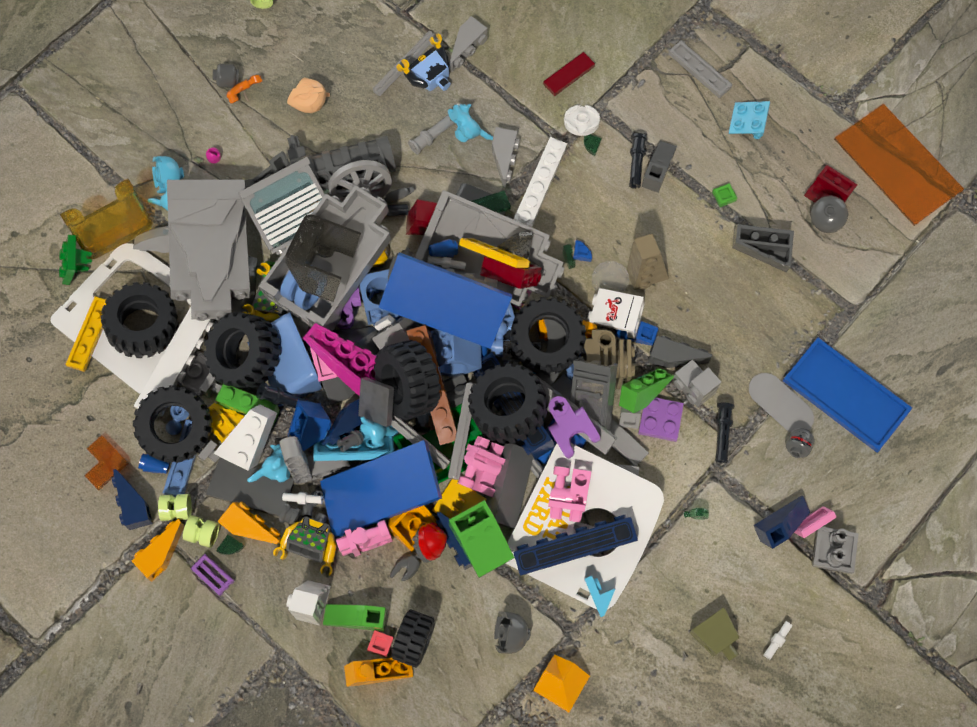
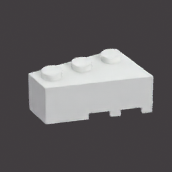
M262 405L252 408L214 454L249 471L259 463L277 412Z
M307 580L294 589L293 595H289L287 600L288 610L296 620L320 625L331 586Z

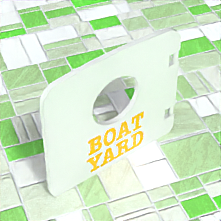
M572 443L574 456L568 459L564 456L559 445L556 444L508 541V545L513 553L517 551L516 547L528 544L531 547L537 545V540L548 538V541L556 539L555 535L567 532L568 535L573 534L575 522L569 521L570 510L562 509L561 520L550 518L549 498L557 475L553 474L554 466L570 468L569 476H565L564 488H571L573 469L591 471L585 511L601 508L611 512L615 517L626 515V518L631 517L638 541L619 546L605 556L594 557L589 555L527 575L595 609L597 608L591 593L588 599L578 595L577 592L579 588L590 592L585 578L592 576L593 579L598 578L602 590H599L600 594L615 588L608 606L609 609L618 600L646 548L664 502L663 493L654 483ZM515 558L506 563L518 570Z

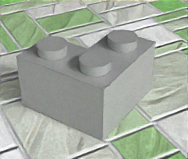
M401 316L393 324L380 330L372 340L381 350L385 346L409 340L407 330L424 326V324Z
M693 359L678 370L673 377V383L676 388L682 390L686 394L687 400L697 407H700L714 396L721 384L719 378L709 367L703 371Z

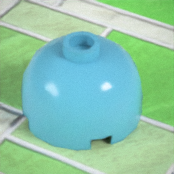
M153 157L152 162H156V167H152L155 188L159 186L157 193H166L167 180L182 179L184 177L183 168H179L178 163L171 157Z

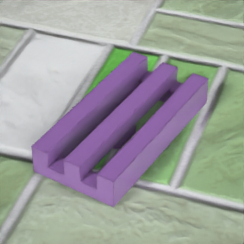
M206 554L190 568L219 596L229 588L230 584L235 582ZM205 560L227 579L225 583L203 564ZM199 566L202 567L222 587L218 589L197 568Z

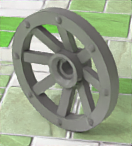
M355 161L339 168L331 176L328 182V190L331 197L334 195L342 202L346 198L343 196H347L355 185L359 188H366L375 198H382L389 191L392 179L388 168L377 161ZM366 170L364 178H359L356 171ZM373 170L380 173L370 181ZM351 174L354 181L350 183L342 178ZM383 180L382 185L375 186ZM337 184L348 190H336Z

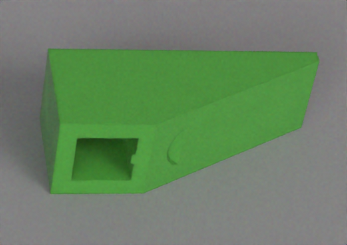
M658 368L623 384L619 406L632 413L646 408L668 385L674 375Z
M326 604L323 625L384 632L387 610L385 607L368 605Z

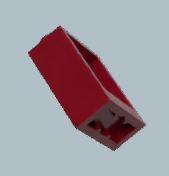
M484 256L480 275L523 289L538 285L542 277V267L529 263L528 268H515Z

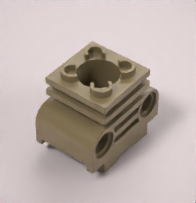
M592 330V339L585 340L582 357H585V362L598 360L601 361V365L610 366L613 363L618 364L616 389H620L623 379L625 384L633 380L635 376V365H632V357H635V347L631 346V340H627L623 350V340L619 339L616 350L615 335L611 331ZM582 381V388H589V392L601 393L603 395L604 385Z

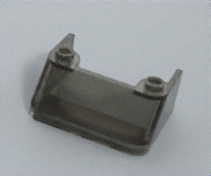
M309 214L304 216L284 258L299 288L306 293L334 302L342 277L311 266L316 255L328 258L333 256L335 251L353 258L361 232L316 215Z

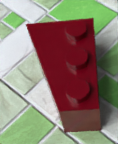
M416 200L407 215L406 235L425 234L437 203Z

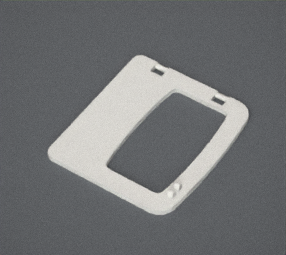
M122 244L81 284L64 305L59 307L51 316V323L75 343L95 293L126 261H131L142 267L168 287H170V268L148 252L133 249L134 244ZM113 259L117 262L111 269L107 268V265ZM186 299L185 301L191 306V299ZM72 302H75L77 305L70 312L67 311L66 308ZM103 329L92 357L133 390L141 394L166 349L160 354L158 352L153 353L152 357H147V355H144L143 358H136L135 355L127 357L124 352L119 353L115 350V347L110 345Z

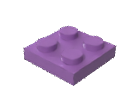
M655 398L642 410L638 434L677 442L684 403Z

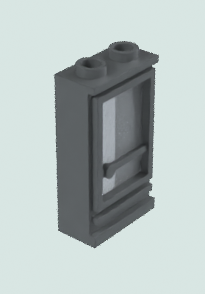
M579 357L573 361L574 371L570 401L578 408L583 407L591 418L610 431L618 364L613 363L610 366L601 365V361L585 362V357Z

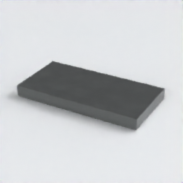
M219 458L206 495L230 503L237 501L240 503L241 501L249 506L250 509L279 517L284 505L288 503V501H283V493H291L295 482L292 478L284 482H278L262 476L257 481L248 482L247 479L260 469L253 467L248 471L223 458Z

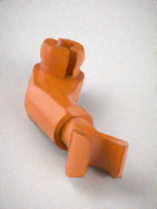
M253 75L249 80L246 79L236 84L227 92L226 96L229 102L234 103L238 101L239 98L236 94L248 89L252 84L261 83V76Z

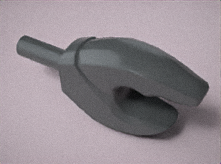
M414 187L397 189L386 194L383 199L388 203H392L410 195L415 189Z
M411 554L399 560L393 567L390 578H393L402 568H406L407 573L402 577L401 581L412 578L420 566L418 561L419 555L413 556Z

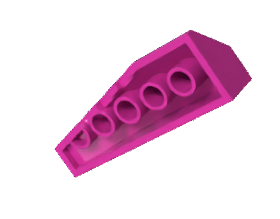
M317 323L303 337L321 360L357 395L360 396L361 378L368 377L375 380L374 365L376 364V356L371 354V351L355 346L352 341L338 337V334Z

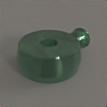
M694 508L691 511H684V517L705 520L709 518V510Z

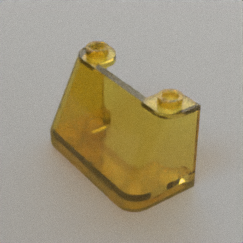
M129 179L120 182L115 187L117 200L85 217L78 209H69L60 214L71 234L76 235V242L81 250L92 253V256L87 258H99L151 229L152 220Z

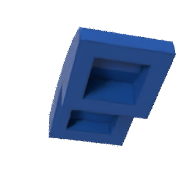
M641 321L635 339L628 338L627 331L618 329L615 330L614 335L625 340H631L632 342L653 346L658 327Z

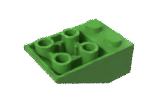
M485 500L449 519V526L479 578L515 558Z

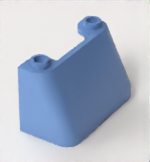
M290 312L282 315L271 323L272 328H275L278 335L276 338L280 340V345L278 346L281 354L280 356L278 355V366H275L273 369L275 372L272 376H268V383L270 387L282 388L284 392L302 398L321 390L322 387Z

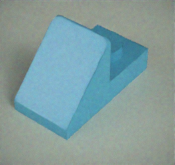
M592 576L585 578V582L600 617H603L608 609L615 588L600 594L599 590H602L598 578L593 579Z

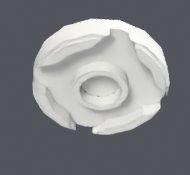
M575 105L565 113V128L574 135H589L594 133L599 127V113L591 106L585 105V107H580V105Z

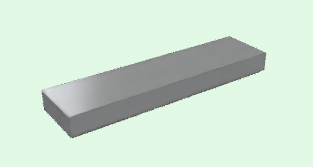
M681 40L669 50L668 55L719 99L732 88V84Z

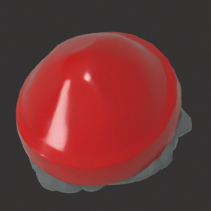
M424 523L412 538L415 542L413 548L424 563L431 562L439 558L445 550L447 535L435 523Z

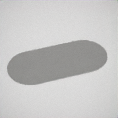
M761 373L752 378L749 384L750 396L787 431L792 432L800 428L809 430L812 427L814 414L811 408L776 376L769 373Z

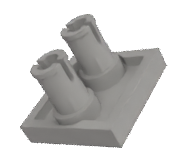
M823 526L816 530L812 566L853 574L859 533Z

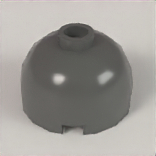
M829 195L815 202L812 206L810 217L812 224L819 231L834 233L843 228L849 213L842 199Z
M502 611V617L498 616L495 624L494 639H498L499 644L495 645L498 653L505 654L519 652L530 639V628H528L526 621L519 614Z

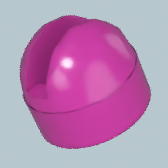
M211 147L206 151V158L210 163L215 164L221 160V153L217 148Z

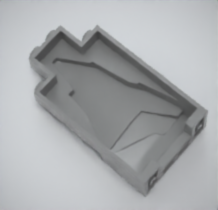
M167 180L171 299L178 301L191 299V320H220L224 315L231 313V298L239 300L249 298L250 282L245 206L238 195V192L245 189V180Z
M356 185L343 202L334 195L331 197L325 194L260 283L259 288L264 296L310 327L317 323L333 332L341 320L340 314L343 307L392 240L390 231L383 225L379 226L389 212L387 202L381 197L375 198L369 190L364 187L359 188ZM301 260H305L313 265L314 270L319 269L328 275L324 292L308 310L301 309L295 305L294 301H289L280 294L281 285L287 273Z
M445 190L441 193L415 256L416 259L427 263L429 245L447 239L456 240L458 254L454 255L451 260L465 262L466 266L465 270L451 267L449 269L455 270L454 273L474 274V278L485 280V277L480 275L485 255L460 246V239L474 238L528 259L530 264L542 267V277L537 286L519 289L497 281L496 289L512 294L510 303L518 307L521 306V303H526L529 295L526 293L527 290L549 298L550 295L553 296L557 288L555 284L557 277L561 278L565 267H562L564 262L543 254V251H547L551 243L548 240L550 235Z

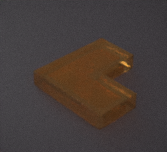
M101 435L87 448L99 463L84 476L99 491L114 476L113 469H117L120 472L129 463Z

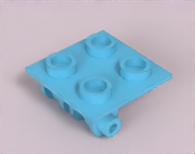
M770 101L735 102L729 134H753L755 139H760L765 131Z

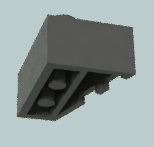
M737 224L734 229L732 248L787 272L791 268L794 231Z

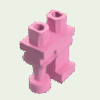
M478 436L474 445H467L466 450L468 451L464 456L467 469L464 477L460 476L458 484L493 497L495 489H492L494 482L506 460L501 458L504 447L492 442L489 451H486L490 440Z
M554 466L553 474L557 475L549 498L550 518L561 520L562 509L570 510L569 521L580 523L582 513L585 512L591 471L573 469L571 488H564L565 476H569L570 468Z
M385 520L378 522V527L365 530L358 527L353 532L351 529L346 530V536L336 539L339 551L343 556L353 553L356 557L361 555L360 551H369L393 542Z

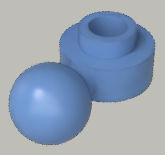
M503 321L491 347V351L495 352L496 356H503V335L507 333L508 329Z
M171 406L170 413L173 420L166 424V431L170 435H177L182 429L180 421L185 420L189 413L182 407Z

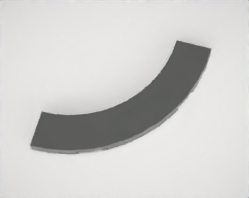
M543 319L548 338L546 353L557 352L565 344L566 332L556 321ZM539 372L536 375L552 386L559 373L555 374V372H552L550 375H544V372Z

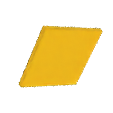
M452 479L443 492L442 499L438 500L432 511L436 514L441 512L451 519L487 499L474 490L458 484V480Z

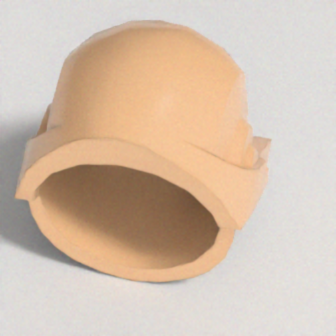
M304 77L297 87L292 90L287 104L304 113H315L323 107L326 97H330V93L326 92L320 82Z

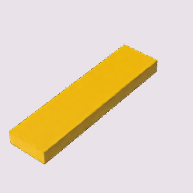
M474 238L460 239L459 245L515 268L529 267L530 261L528 259Z
M94 296L65 364L67 367L83 372L86 371L103 331L101 310L106 305V299Z

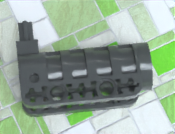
M291 135L290 138H287L290 148L287 151L291 165L308 157L310 161L309 166L323 191L328 190V182L339 168L355 161H377L385 165L390 173L396 171L387 135L367 142H358L351 146H341L339 149L331 151H321V153L315 155L305 154L304 146H300L298 136ZM366 170L356 171L358 177L364 178ZM373 170L371 179L373 180L380 173ZM351 174L342 178L350 183L354 181ZM383 180L375 186L382 185ZM308 182L298 187V191L307 188L311 183ZM337 184L336 190H342L343 186ZM311 189L310 191L300 195V198L314 191V189Z

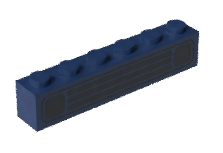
M491 352L481 359L482 368L475 370L473 374L477 379L480 375L484 376L486 370L490 369L491 371L495 369L494 366L501 364ZM507 392L499 396L493 404L498 411H503L504 415L502 416H507L518 411L525 399L520 392ZM537 426V432L534 435H527V439L523 441L524 445H522L528 456L531 454L535 460L555 448L551 437L543 426L540 428Z
M621 515L614 518L615 522L608 524L606 520L594 524L595 528L588 530L587 526L577 528L574 534L568 535L567 532L555 535L556 539L548 541V538L537 540V545L531 547L528 544L517 546V551L513 553L520 576L638 541L631 517L626 518V515Z

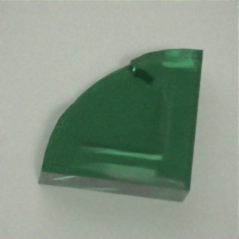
M591 134L585 135L583 139L585 149L591 155L596 156L602 138Z
M570 244L564 245L562 252L568 269L575 268L576 266L571 255L573 250Z
M227 534L216 552L221 555H231L240 552L245 546Z

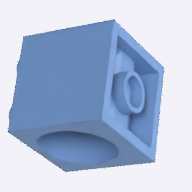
M389 269L367 274L359 284L368 325H375L377 321L389 314L395 320L401 317L378 308L379 305L370 301L374 295L385 291L388 283Z
M438 329L430 331L442 375L453 377L460 373L464 375L482 368L481 345Z

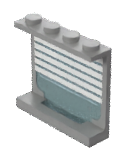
M308 157L238 192L240 199L271 254L276 252L279 255L284 252L286 246L290 244L325 196L309 166L310 161Z

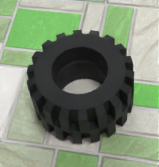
M412 609L405 614L393 644V660L415 668L420 665L432 637L435 626L434 617Z

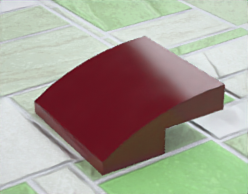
M826 165L804 196L815 203L820 198L831 195L842 199L845 203L858 184Z

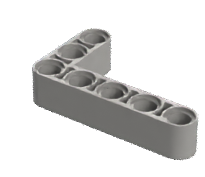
M287 437L279 441L284 462L296 484L306 483L351 468L349 460L314 461L313 455L306 457L298 437Z

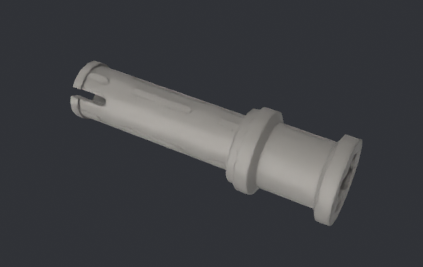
M447 115L429 130L421 131L420 135L414 140H409V147L415 154H420V150L427 145L430 146L433 143V139L455 124V122L450 121V117Z

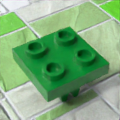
M68 235L66 241L62 242V249L59 251V260H62V266L59 267V277L62 278L63 285H70L74 273L88 271L89 267L84 266V264L92 263V259L86 258L92 256L91 252L76 248V235Z

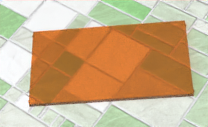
M884 104L834 139L913 226L964 190Z

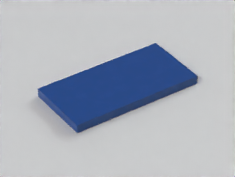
M399 252L378 308L491 349L511 301L512 294Z
M820 338L814 341L783 379V382L877 453L912 410L911 406Z
M425 440L320 481L334 538L346 535L345 531L351 529L353 532L358 527L365 528L442 499L428 442Z

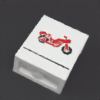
M599 288L598 294H594L592 305H594L593 311H589L587 321L599 326L627 331L628 338L635 339L645 305L644 297Z

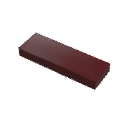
M582 52L544 80L543 85L556 96L593 69L595 63Z

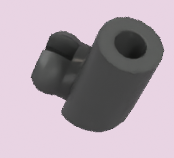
M316 490L309 494L324 497L323 493L319 490ZM303 504L302 517L312 518L313 508L318 504Z

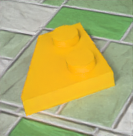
M213 403L208 407L213 421L211 426L213 428L212 432L223 443L245 416Z

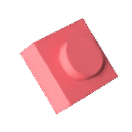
M374 630L367 651L387 658L394 637Z

